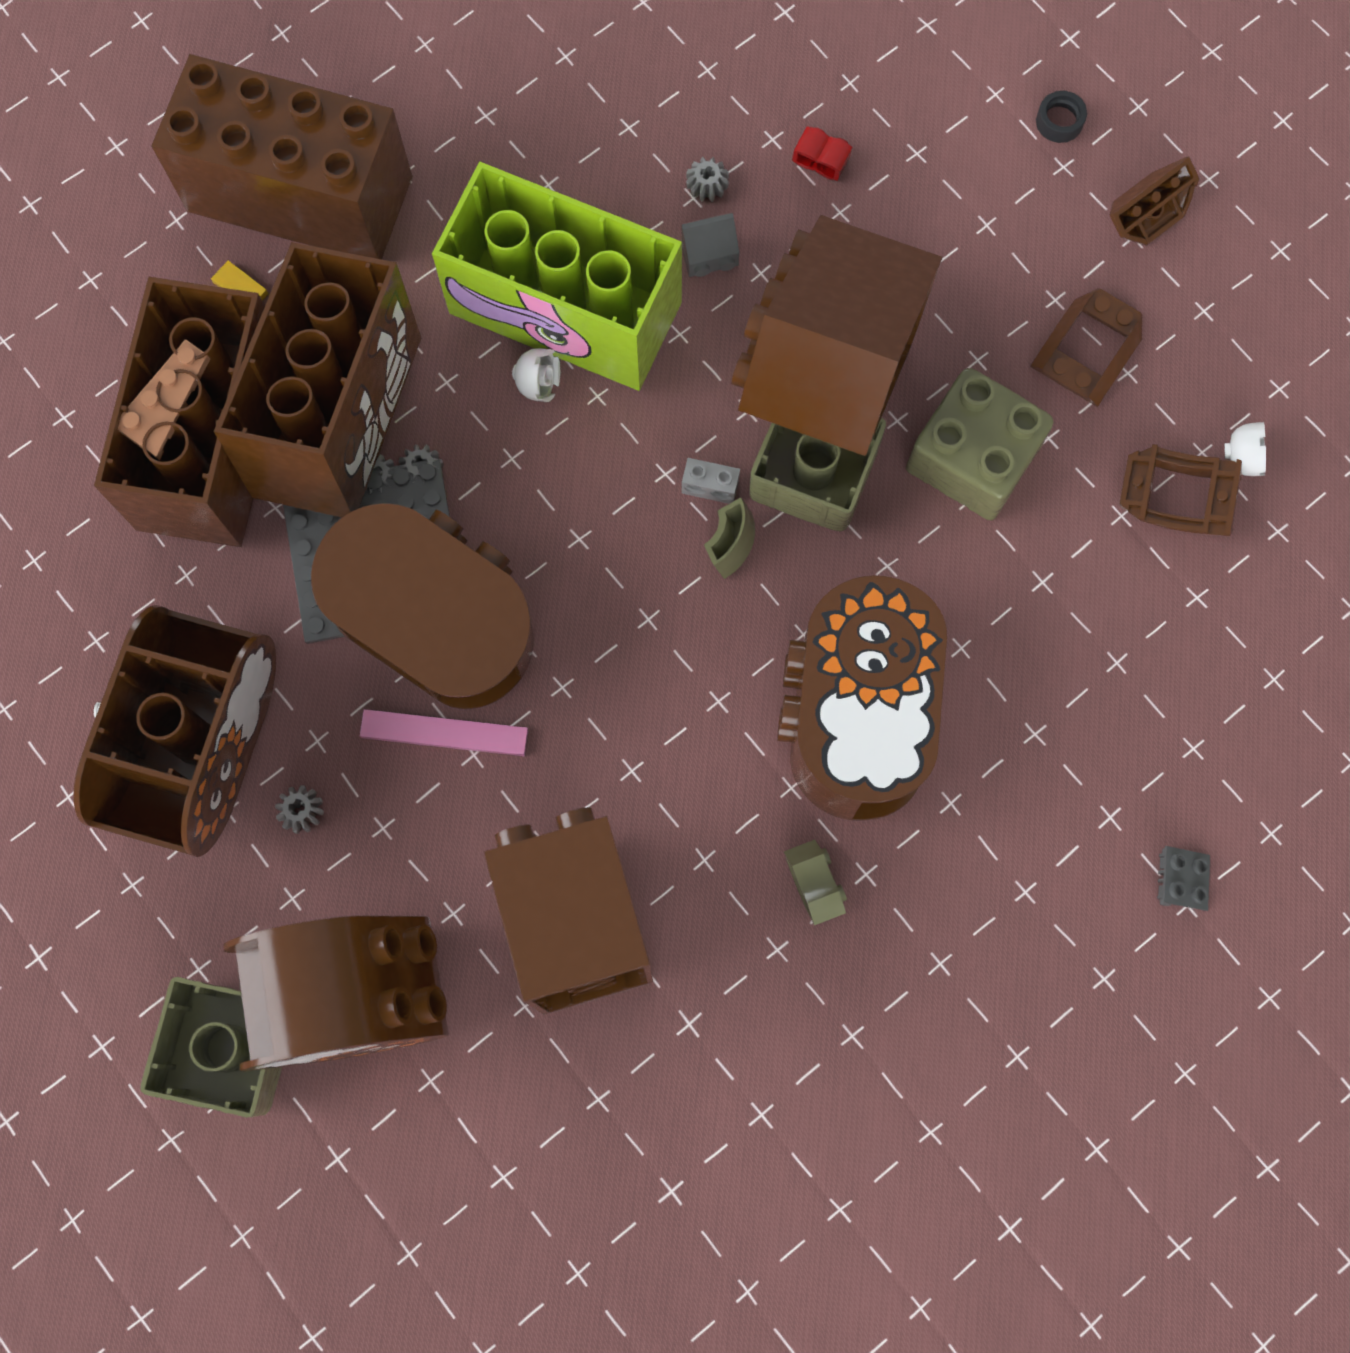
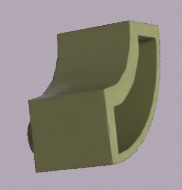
M742 498L718 510V529L714 536L704 544L714 567L724 579L743 564L754 543V517Z
M812 840L784 851L795 885L813 924L817 925L845 914L843 902L847 898L841 884L836 885L828 867V864H831V860L826 848L821 849L816 840Z

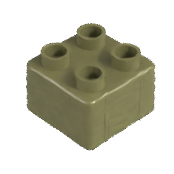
M966 368L958 375L918 436L907 461L906 470L924 483L933 486L946 496L968 507L969 510L979 516L992 521L1000 513L1026 469L1043 446L1053 426V418L1035 404H1032L979 371Z
M881 418L866 456L771 423L751 471L749 493L751 499L830 530L839 532L846 530L851 522L877 456L886 428V421Z
M174 977L168 986L158 1028L140 1086L141 1092L152 1097L218 1110L223 1113H231L246 1118L267 1114L273 1104L282 1067L240 1071L239 1064L250 1061L241 991Z

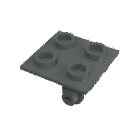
M1165 846L1162 849V853L1159 854L1160 869H1163L1158 871V874L1163 875V878L1158 879V883L1163 884L1159 885L1157 899L1160 900V905L1171 906L1173 904L1208 911L1210 855Z

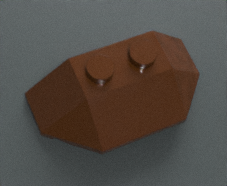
M1184 157L1150 173L1114 200L1109 215L1121 238L1142 245H1148L1186 215L1193 197L1194 188L1197 187L1200 180L1190 157Z

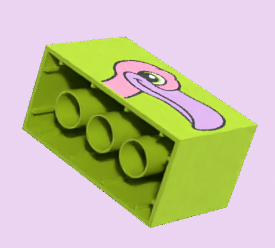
M480 161L432 252L449 314L532 348L552 349L555 351V353H552L554 357H558L640 391L682 303L681 241Z

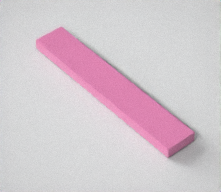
M364 709L360 737L364 739L525 756L528 728Z

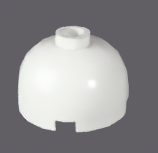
M530 349L523 353L514 365L512 371L513 379L519 392L526 398L542 402H549L554 398L555 394H551L553 384L559 386L561 372L559 358L553 357L552 354L555 353L554 350Z
M1264 422L1240 426L1232 433L1230 443H1225V459L1235 462L1237 459L1242 460V475L1265 476L1266 446L1263 438L1265 437Z

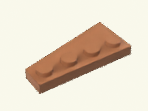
M186 339L176 350L178 354L173 353L128 406V413L123 412L121 415L118 430L141 448H143L144 436L152 426L161 422L176 423L180 415L179 413L166 410L159 403V398L156 394L158 382L162 383L160 398L166 406L173 409L185 408L188 405L186 401L191 391H195L198 383L191 375L175 373L173 370L184 369L191 371L200 380L210 361L208 355L195 360V356L204 352ZM171 425L158 427L151 432L147 439V451L159 461L164 453L162 449L167 439H171L175 431Z

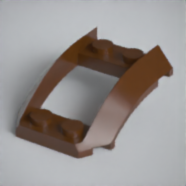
M1097 288L1073 301L1030 367L1098 407L1142 340V314L1104 290ZM1082 312L1126 337V340L1102 376L1057 350Z
M1152 444V447L1139 452L1138 450L1128 455L1120 506L1140 521L1191 533L1231 536L1239 485L1242 479V460L1237 459L1235 462L1220 460V458L1184 454ZM1155 467L1197 477L1211 478L1204 519L1176 516L1148 509Z

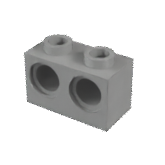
M687 458L682 479V494L730 504L735 500L740 469Z

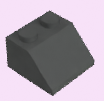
M733 213L682 224V254L689 277H702L713 271H728L735 266H739L740 253Z

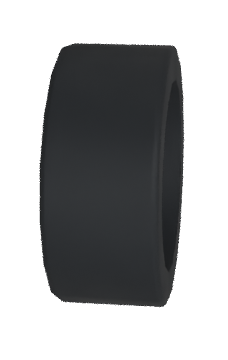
M1063 90L1050 93L1043 99L1036 117L1037 129L1049 141L1056 143L1069 142L1075 139L1082 131L1087 117L1086 105L1082 98L1073 92ZM1053 107L1066 108L1074 114L1076 122L1067 127L1055 125L1049 120L1047 112Z

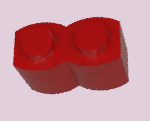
M806 127L794 149L792 161L805 169L816 171L827 179L838 181L851 156L853 147L845 139L829 137L820 128Z

